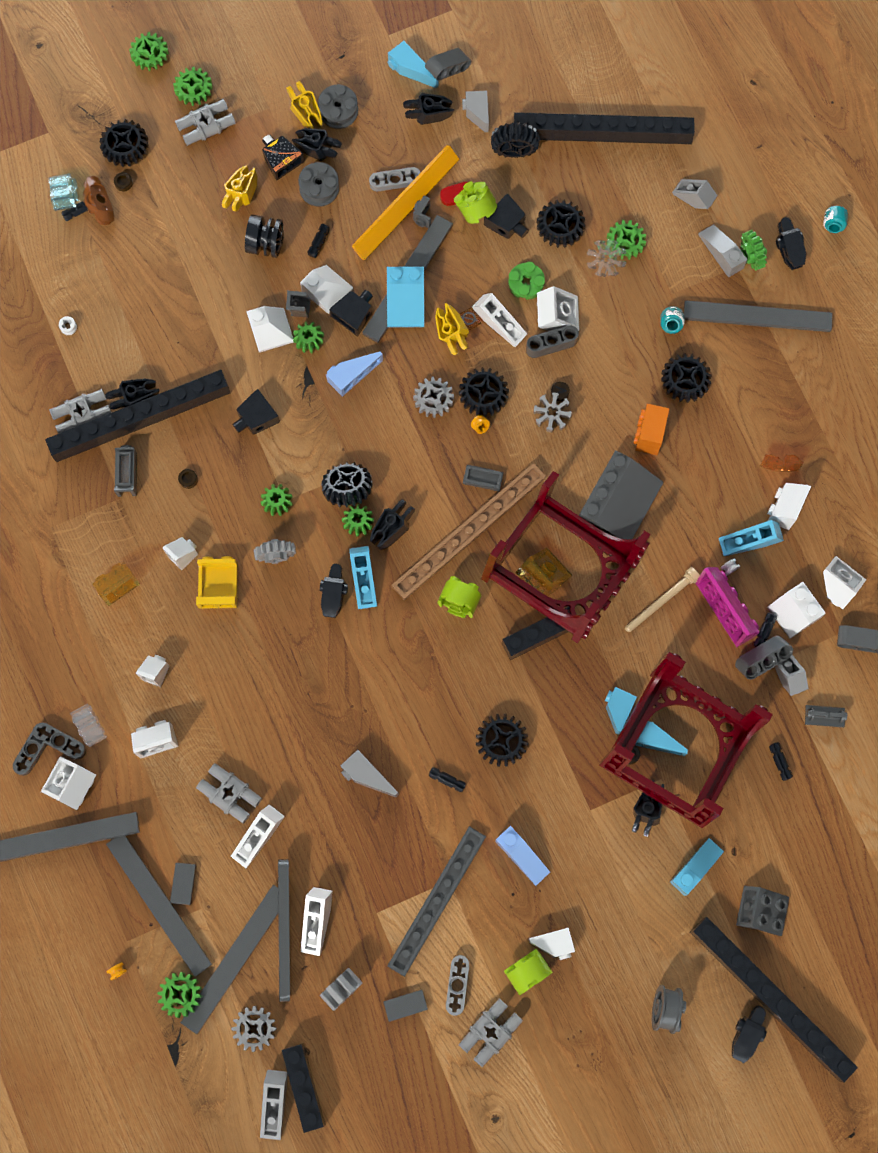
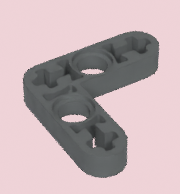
M39 723L34 727L14 760L13 770L19 775H28L46 745L76 760L85 756L86 747L80 741L47 723ZM46 727L45 730L52 734L51 738L46 735L40 737V728L44 729ZM58 736L65 738L62 746L55 745V739ZM69 743L76 748L80 745V754L76 753L73 755L74 751L68 748ZM31 744L38 746V751L35 754L28 753V747ZM24 754L30 758H33L32 761L27 759L25 765L27 766L26 770L22 769L21 771H19V763L23 764L26 760V758L23 757Z

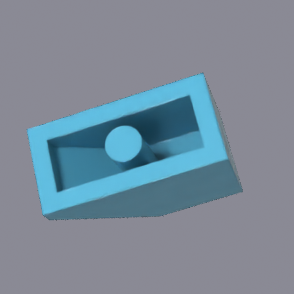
M615 687L613 692L609 690L605 701L608 702L606 710L614 731L619 735L637 697Z

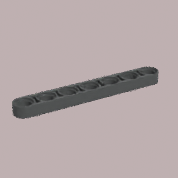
M278 859L279 1002H289V860Z

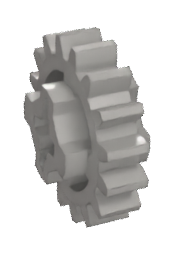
M434 377L431 378V381L425 378V384L419 382V389L414 390L416 395L413 396V399L417 401L415 407H420L419 413L425 411L426 417L433 414V418H436L437 413L442 417L443 411L449 412L448 406H453L452 399H454V394H451L452 387H448L447 381L441 383V378L438 381H435ZM426 390V394L421 398L422 393ZM445 397H446V400H445V402H444L443 405H442V404H441V401L444 400Z
M278 539L264 542L260 547H255L256 549H254L255 560L272 564L287 561L289 557H293L296 554L294 543L290 541L285 543V540L280 541Z
M253 1006L252 1011L246 1007L245 1014L239 1012L240 1019L233 1020L237 1024L236 1027L231 1028V1030L237 1033L233 1036V1039L239 1038L237 1045L244 1044L245 1051L251 1047L252 1052H255L257 1046L260 1050H263V1044L269 1046L270 1042L268 1039L275 1038L271 1034L272 1031L277 1030L276 1027H272L275 1019L270 1020L271 1012L264 1014L265 1008L263 1007L259 1011H257L256 1006ZM259 1015L261 1017L257 1020H252L248 1016ZM242 1022L245 1025V1032L241 1034ZM267 1023L268 1027L267 1034L263 1032V1025ZM250 1024L258 1025L257 1031L259 1034H257L256 1032L251 1034L250 1031L252 1028L250 1027ZM250 1038H257L260 1042L250 1043L248 1040Z

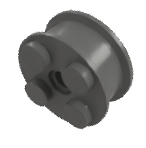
M332 85L322 91L318 99V107L322 121L327 126L342 129L350 126L356 120L358 115L357 97L349 87Z
M315 162L307 165L300 172L298 179L299 191L305 202L312 206L320 207L326 206L336 199L339 192L338 175L333 167L326 163Z
M659 985L657 988L651 1017L654 1031H658L661 1028L669 1030L671 1034L680 1032L681 1015L686 1011V1001H683L681 988L670 990L665 989L664 985Z

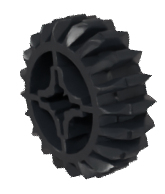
M125 119L122 123L120 120H117V124L111 122L110 128L105 126L106 132H101L102 138H100L99 142L102 154L107 158L108 162H113L115 166L120 163L122 167L125 164L131 167L132 162L138 163L137 159L143 160L142 154H147L146 148H149L148 136L139 123L135 124L133 120L128 123ZM137 137V138H138V141H137V144H136L135 147H134V146H133V143L135 142L134 139ZM115 140L114 147L111 149L112 141Z
M520 122L505 123L504 126L500 125L499 128L494 129L491 136V145L494 153H498L499 156L503 155L505 158L531 156V153H536V150H538L540 142L537 129L531 125L527 126L526 123L520 124Z
M565 199L562 203H559L558 200L555 201V204L549 202L548 207L544 205L542 211L538 213L539 217L536 221L538 224L537 231H539V236L543 237L544 242L549 241L550 246L553 243L556 244L557 248L560 244L565 248L567 243L572 246L574 241H579V236H583V230L586 226L585 217H583L582 210L578 211V205L572 207V201L569 204H566ZM553 216V221L547 226L546 221ZM574 222L575 228L569 232V226Z
M684 353L682 358L678 354L675 356V359L670 358L669 363H665V369L661 372L663 375L661 382H664L663 389H668L667 395L673 394L672 399L679 397V402L685 399L689 403L690 398L694 402L697 401V396L702 398L704 393L708 392V387L711 385L710 379L712 375L708 373L710 367H705L706 361L699 362L700 356L694 359L693 353L690 357H687L686 353ZM673 371L676 372V376L678 377L676 383H674L672 379ZM697 373L699 374L701 380V384L699 386L697 385V381L694 378ZM683 376H685V377L687 376V377H690V378H689V380H688V379L686 380V379H683Z
M482 367L481 372H478L475 368L474 374L468 372V378L463 377V383L459 385L461 389L459 391V396H461L460 402L465 403L464 409L470 408V414L476 411V416L483 413V416L487 417L489 412L493 416L494 410L500 412V407H505L506 403L504 401H508V396L506 395L509 393V389L506 388L508 383L507 381L503 382V375L498 377V371L491 373L492 369L489 368L488 372H485ZM478 381H483L481 384H474ZM489 383H493L497 387L499 392L489 386ZM485 386H486V391H487V392H485V394H483V398H481V397H482V394H481V393L483 392V390L485 389ZM469 393L478 398V403L470 397ZM488 400H494L491 403L484 404Z
M346 462L344 465L339 463V466H332V470H327V473L323 475L321 486L323 495L328 502H331L332 505L337 504L339 508L342 505H345L347 508L348 505L355 507L356 503L362 504V499L367 500L368 495L371 494L373 482L367 468H363L362 464L356 465L355 462L352 464Z
M496 714V721L490 716L488 718L490 724L483 721L482 724L485 729L482 727L478 728V731L482 734L476 735V739L481 740L476 742V746L483 747L478 750V753L482 754L485 752L483 760L490 757L489 764L491 765L494 760H497V767H500L501 761H504V766L508 767V760L514 765L516 763L514 757L521 760L522 756L519 752L526 753V749L522 747L528 746V742L523 741V739L528 738V734H522L526 728H518L521 721L519 720L514 724V716L511 717L510 721L507 720V714H504L503 719H500V715ZM498 726H508L514 731L506 733L503 732ZM493 729L495 739L491 743L486 744V735ZM499 736L507 738L505 745L498 743ZM517 736L518 746L511 752L509 741ZM500 748L506 755H497L490 750Z

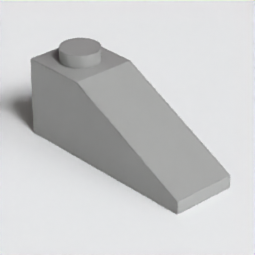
M715 225L698 233L728 278L744 269L747 258L739 247Z
M359 750L353 753L341 765L343 769L341 774L348 781L352 779L357 784L393 797L399 795L394 787Z
M267 1070L263 1087L260 1138L281 1140L288 1073L285 1071Z

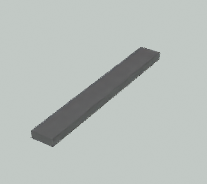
M437 215L404 267H424L425 271L453 227V223ZM387 294L362 332L364 336L377 343L380 342L388 329Z
M687 300L684 302V320L821 332H831L832 313Z
M133 812L0 840V862L140 833L138 813Z
M470 826L468 827L389 962V968L405 977L484 842L485 835Z
M122 836L108 842L106 845L193 975L196 977L213 965L128 838Z
M272 885L201 991L200 995L203 998L197 1000L201 1005H195L193 1007L195 1012L188 1011V1017H184L180 1022L195 1034L200 1032L277 917L278 888L275 885Z

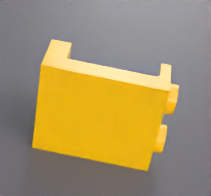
M207 556L198 559V597H196L198 608H237L238 563L236 559H233L231 556H223L221 559Z

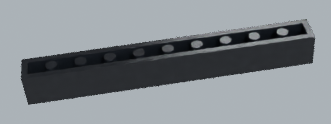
M514 112L513 123H526L527 126L531 125L533 128H536L537 132H539L540 140L692 144L695 134L694 117Z
M218 370L49 437L45 441L51 456L57 463L228 395L231 392L222 370Z
M708 917L703 918L690 931L839 1082L844 1083L856 1071L858 1067Z

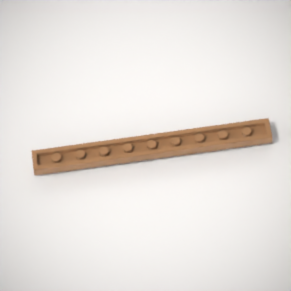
M534 463L531 464L394 582L392 588L405 601L545 480L546 476Z

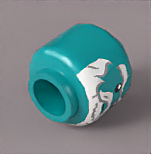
M841 206L829 207L824 215V228L831 233H839L845 230L848 222V211Z
M675 306L665 308L660 316L662 329L669 334L680 332L684 327L683 311Z

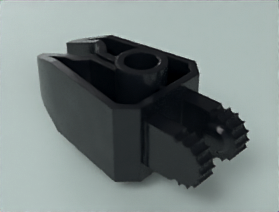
M421 93L418 99L405 100L403 102L405 109H415L407 110L405 117L407 119H417V122L421 125L441 122L451 117L454 109L450 108L453 103L452 100L441 95Z
M304 128L296 131L299 139H292L295 147L302 153L319 161L326 159L327 156L336 158L338 153L331 149V147L341 148L342 146L338 139L329 137L326 130Z
M784 217L778 223L779 236L776 238V246L780 250L784 263L791 270H795L805 265L806 250L804 236L799 228L794 229L792 220L789 217Z
M146 378L127 380L120 383L119 389L108 391L105 397L107 400L120 398V400L110 403V409L114 410L122 407L125 408L158 395L160 390L152 389L156 386V380Z
M403 499L393 509H384L372 530L370 542L375 545L380 540L377 545L380 550L394 544L409 530V523L407 521L415 512V508L411 506L402 516H399V513L406 505V501Z
M337 563L332 564L329 577H325L320 582V591L322 592L321 609L324 617H337L342 607L343 595H347L348 584L342 579L343 568Z
M642 792L633 808L635 822L632 832L636 833L639 830L640 822L642 821L647 823L644 829V836L648 837L652 826L660 824L663 804Z
M756 1005L752 1008L753 1010H751L749 1017L744 1016L742 1019L740 1018L735 1027L737 1032L732 1042L731 1056L742 1063H745L754 1055L759 1042H763L767 1034L763 1025L766 1011L761 1005Z

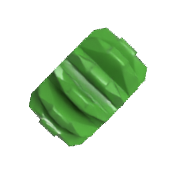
M305 321L303 327L298 324V330L293 332L295 336L293 337V342L297 343L296 348H302L304 353L307 349H309L310 353H313V348L319 350V345L324 343L322 339L324 332L321 331V327H315L314 322L308 325Z
M272 484L271 490L268 488L264 489L266 494H261L263 500L260 503L261 506H265V512L270 511L271 516H274L276 512H278L279 516H282L281 511L288 512L287 506H292L290 500L293 497L292 494H288V488L283 489L282 484H279L277 488ZM276 497L279 498V499H278L279 502H277V503H275V499H274V498H276Z
M360 504L356 505V509L350 505V512L344 511L346 517L342 518V522L345 523L343 528L349 529L348 533L350 535L354 531L357 537H359V532L361 531L366 535V529L371 530V524L374 523V518L371 517L373 515L372 511H367V506L360 509ZM359 517V520L361 518V522H355V518Z

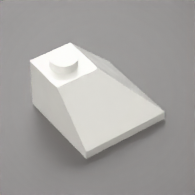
M327 265L313 269L300 282L302 292H306L309 298L328 314L330 313L329 309L353 290L349 283Z
M263 306L247 311L259 353L294 343L284 308Z
M837 556L834 557L823 571L827 597L835 606L842 609L857 594L866 581L864 577Z

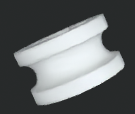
M65 316L59 321V328L63 334L72 335L76 332L77 325L72 317ZM69 323L71 328H65V324Z
M735 558L721 566V569L725 570L726 576L740 567L739 564L735 563Z

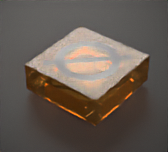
M472 307L460 313L469 331L482 323Z

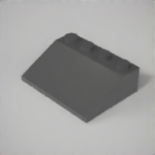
M615 450L579 516L611 536L621 539H633L658 494L663 481L632 458Z

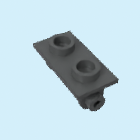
M805 705V725L845 727V720H847L845 708Z

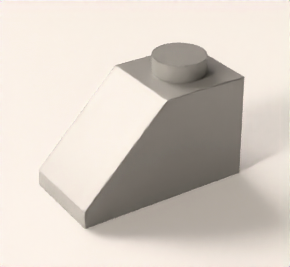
M487 91L466 92V98L462 99V110H466V117L484 132H488Z
M681 179L672 192L674 196L697 209H708L718 196L707 180Z
M793 655L775 666L782 686L790 696L809 689L806 671Z

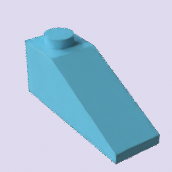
M405 41L388 52V65L392 70H396L402 76L437 88L439 86V80H436L425 68L426 63Z
M770 520L720 537L719 541L723 556L767 547L782 542L784 539L779 523Z
M368 546L350 548L358 609L377 607Z
M650 721L647 722L635 743V746L685 756L688 752V749Z
M708 838L670 883L684 896L688 895L724 851Z

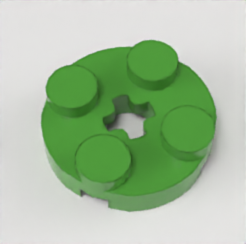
M533 262L521 263L515 266L509 273L508 286L514 296L530 300L537 297V293L543 290L545 284L544 273ZM523 278H529L530 284H523Z

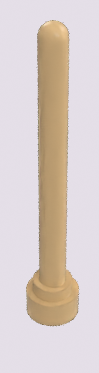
M690 567L685 571L684 578L626 625L625 630L631 632L685 586L696 583L700 576L693 567Z

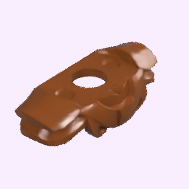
M89 176L84 182V203L89 213L95 214L96 221L99 224L110 225L114 221V214L106 189L98 177ZM96 196H102L105 200V203L99 202Z

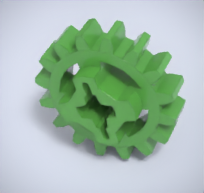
M150 32L147 33V36L141 33L140 39L135 37L136 43L131 42L132 48L129 49L131 59L134 61L135 66L140 65L142 70L145 67L148 68V71L151 70V67L158 69V64L164 65L162 60H168L167 55L169 51L167 43L164 42L162 36L158 38L157 33L151 36Z
M192 67L191 71L185 68V73L180 71V77H175L176 83H173L174 92L178 96L179 101L184 100L185 105L191 102L192 106H194L195 102L201 105L202 99L207 101L206 95L211 96L210 90H213L211 77H208V73H203L201 68L195 71V67Z
M622 220L621 225L616 222L614 227H610V233H607L608 240L606 245L610 246L609 252L615 251L614 256L616 257L619 254L622 260L624 256H627L628 260L631 259V255L637 257L638 252H643V247L646 244V234H642L644 229H638V223L632 225V220L628 224Z
M753 230L742 233V246H740V249L747 258L746 263L751 264V268L755 271L766 267L767 249L763 244L762 238L757 236Z
M180 972L179 977L176 973H172V979L166 977L165 981L167 983L165 985L160 984L163 991L157 992L158 995L162 996L158 1003L164 1004L161 1009L163 1011L168 1010L167 1015L172 1016L175 1013V1017L180 1018L182 1013L184 1017H188V1011L194 1013L195 1009L193 1007L201 1005L197 1000L203 998L202 995L198 994L202 987L196 986L199 981L197 979L192 980L193 975L188 974L185 978L184 972ZM185 981L187 983L179 986L176 982ZM178 991H181V992H182V993H181L182 999H179V998H178V997H179ZM181 1004L184 1008L175 1009L174 1006Z

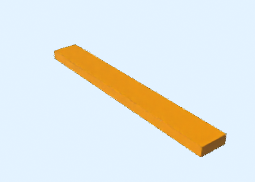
M446 145L352 245V248L362 260H365L410 213L418 200L421 201L423 196H426L458 162L459 158L451 146Z

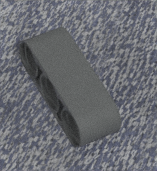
M455 48L431 57L426 62L425 68L436 80H442L464 72L471 65L472 60L460 48Z
M569 325L531 336L527 340L526 353L531 358H538L572 348L577 344L578 329L575 326ZM571 334L574 338L568 339L565 335ZM553 339V340H555L557 343H555V344H550V343L548 342V340ZM537 345L539 348L532 349L530 346Z
M847 625L839 626L837 646L878 653V630Z
M775 636L740 656L735 666L747 679H754L790 658L793 654V647L782 637Z

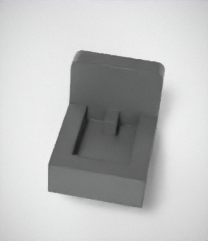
M425 195L421 201L418 200L416 202L413 219L418 226L429 228L431 218L426 216V213L430 208V198Z

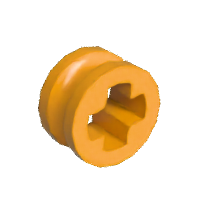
M483 415L476 416L471 422L472 429L478 434L485 433L490 426L489 420Z
M123 962L106 971L107 974L111 975V981L127 972L126 969H123Z

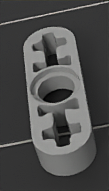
M415 167L377 172L370 176L369 185L373 191L377 192L405 188L414 180L411 178V174H414L416 178L421 172ZM398 176L400 181L393 183L390 181V178ZM376 179H379V182H380L379 185H376V183H375V180H376Z
M462 955L453 958L449 976L446 1010L454 1016L463 1012L469 961ZM459 959H463V963H466V967H463L461 970V974L465 973V978L452 976L453 972L457 973L458 968L454 966V963L458 962ZM456 979H460L464 984L463 989L459 992L452 989V982ZM450 993L456 995L463 994L462 999L458 998V1004L461 1005V1008L457 1009L456 1012H452V1008L449 1007V1004L454 1002V997H450Z

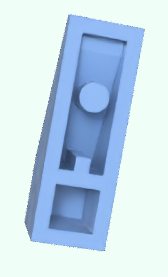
M376 352L341 362L337 366L334 365L327 371V382L343 397L383 361V354Z
M511 826L495 840L535 886L550 873L547 867Z

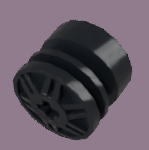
M251 214L245 234V252L258 255L263 247L264 256L268 257L271 252V257L277 258L284 240L283 220L277 219L274 222V219L270 218L267 225H265L263 216Z

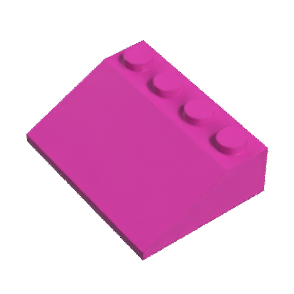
M707 567L702 571L696 585L735 646L739 647L759 634V626L754 619L751 620L746 605L738 600L737 591L734 587L729 586L726 574L720 571L718 567Z

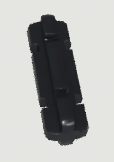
M81 201L71 206L70 210L62 211L61 214L65 221L73 219L72 216L76 217L88 211V208Z
M320 225L319 232L316 233L311 243L312 246L307 251L310 257H317L318 251L326 239L325 236L330 231L328 225Z
M770 612L766 614L765 621L757 635L758 638L754 642L755 647L766 642L773 628L772 624L777 619L775 614Z
M780 743L771 744L769 749L774 754L773 759L778 771H781L780 776L782 780L791 779L793 775L791 770L788 769L789 765L784 753L781 752Z
M432 767L429 772L430 778L438 779V782L451 788L454 787L459 792H463L466 787L464 781L460 779L458 781L456 780L457 778L443 771L440 772L435 767Z

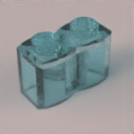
M71 173L49 177L50 198L54 211L76 207V201H79L77 190H75L78 189L76 178H72Z

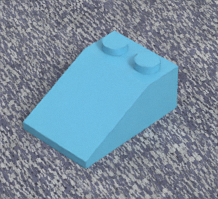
M387 267V327H424V267Z

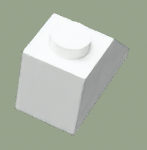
M183 537L163 547L168 558L181 570L198 555L195 550L197 546L190 539L186 541Z
M148 656L138 668L136 674L143 681L161 687L169 665L165 662L166 659L161 656Z
M569 928L529 938L530 944L553 957L559 956L560 960L572 957L571 953L575 952Z

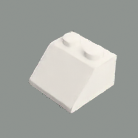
M555 286L537 293L539 328L551 331L572 325L579 331L578 296Z
M785 483L783 488L779 487L775 495L777 501L775 505L771 504L767 513L770 515L768 521L774 520L779 523L780 527L789 530L797 520L811 486Z
M804 582L786 592L767 607L771 613L777 616V622L789 638H792L826 614Z
M166 720L156 722L155 726L147 728V726L137 728L136 732L131 733L133 752L140 758L179 747L173 725L170 722H166Z
M59 757L41 792L77 810L83 803L88 789L93 785L96 774Z

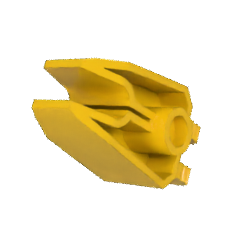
M300 81L296 82L297 89L301 93L298 96L295 95L291 86L286 87L292 100L290 109L305 128L314 129L310 119H314L319 128H322L321 113L314 93L306 91Z
M243 166L224 185L226 195L222 200L223 208L227 209L232 203V210L237 212L242 205L250 204L257 187L258 177L255 168L249 172L248 166Z
M445 303L446 314L439 307L436 310L435 320L440 340L447 343L450 352L456 355L458 354L457 342H459V346L463 350L468 348L465 338L468 337L469 330L460 314L451 305Z

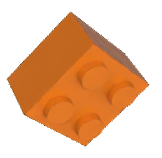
M647 404L645 410L641 409L633 444H637L635 451L658 455L670 408Z

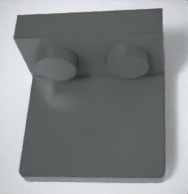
M744 886L736 925L782 936L789 897L760 887Z

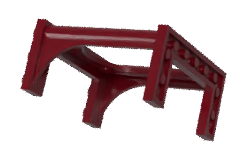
M552 471L543 483L535 504L506 542L500 540L490 553L481 580L488 583L491 579L572 633L573 637L571 640L578 644L582 638L584 640L587 638L593 626L597 624L601 618L599 614L601 610H607L611 603L610 597H616L621 589L620 583H625L631 575L629 573L630 569L633 568L635 570L641 561L640 559L650 544L648 539L651 534L644 530L638 538L621 539L598 529L551 498L559 477L558 473ZM540 512L584 540L597 554L601 564V578L597 588L588 596L575 601L553 599L501 566ZM603 553H605L607 556L609 555V557H603ZM616 562L619 567L611 570L606 567V563ZM607 574L612 575L609 579L606 578ZM588 601L592 602L590 607L586 605ZM577 605L581 606L585 613L577 615L575 607ZM564 607H570V614L568 613L569 610L564 609Z
M668 652L651 672L650 676L652 678L612 749L602 759L599 766L700 828H704L721 815L724 808L715 802L752 735L771 720L773 714L768 712V709L764 706L757 704L744 715L740 714L736 708L727 706L718 697L707 694L703 688L694 686L685 677L677 675L683 669L686 662L678 654ZM667 688H670L675 691V700H670L668 698L666 693ZM681 695L687 698V701L682 700ZM662 697L665 702L659 703L658 700ZM680 705L697 710L710 721L718 737L719 753L717 761L693 806L627 766L635 755L631 751L648 720L655 712L664 707ZM714 715H715L717 718H720L721 720H720V721L715 720V719H714ZM721 724H730L733 726L732 731L723 732L720 729ZM724 737H732L731 740L728 739L727 743H725V741L723 740Z

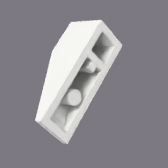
M492 293L484 294L472 306L481 319L513 347H516L527 335L525 330Z
M271 805L261 810L231 857L247 868L276 831L285 816Z
M313 887L306 895L301 952L321 955L331 911L333 892L331 890Z

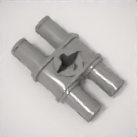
M224 99L211 105L204 104L203 107L197 110H191L189 115L175 120L179 131L192 125L196 126V130L182 135L187 146L199 140L205 141L206 138L217 133L221 134L223 129L236 124L231 113L218 120L214 119V115L228 109Z
M100 389L87 395L82 393L79 397L71 400L67 399L64 402L65 404L49 409L53 420L68 414L72 416L71 420L55 425L58 434L112 413L109 405L94 411L90 409L91 405L106 400L103 390ZM79 408H81V410H82V415H83L82 417H81V415H79V414H80Z
M214 763L208 772L222 782L221 786L216 789L202 779L196 786V789L207 796L211 804L214 803L223 810L224 814H231L244 824L250 814L237 805L238 799L243 798L256 808L262 798L249 789V784H245L233 772L228 773ZM233 789V796L226 797L225 791Z
M500 998L487 1012H482L483 1015L473 1026H470V1032L459 1043V1046L468 1053L479 1039L485 1041V1046L474 1058L481 1067L494 1054L500 1053V1049L509 1039H512L511 1034L523 1021L514 1012L503 1026H498L496 1020L508 1007ZM484 1026L490 1029L494 1027L496 1029L494 1033L498 1039L493 1037L487 1038Z

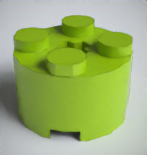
M470 181L463 186L464 189L454 198V202L464 218L471 224L479 223L478 219L484 216L490 217L497 208L496 199L485 182L473 183Z
M451 576L447 580L437 603L440 607L444 605L449 608L447 612L461 618L469 615L472 618L482 595L478 591L479 586L476 584H466L461 582L459 578Z
M536 948L505 969L504 973L518 994L521 995L548 977L552 971Z

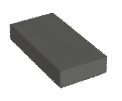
M467 465L463 484L500 492L504 472Z
M175 864L170 903L191 905L196 865Z
M422 990L383 1002L389 1022L428 1010Z

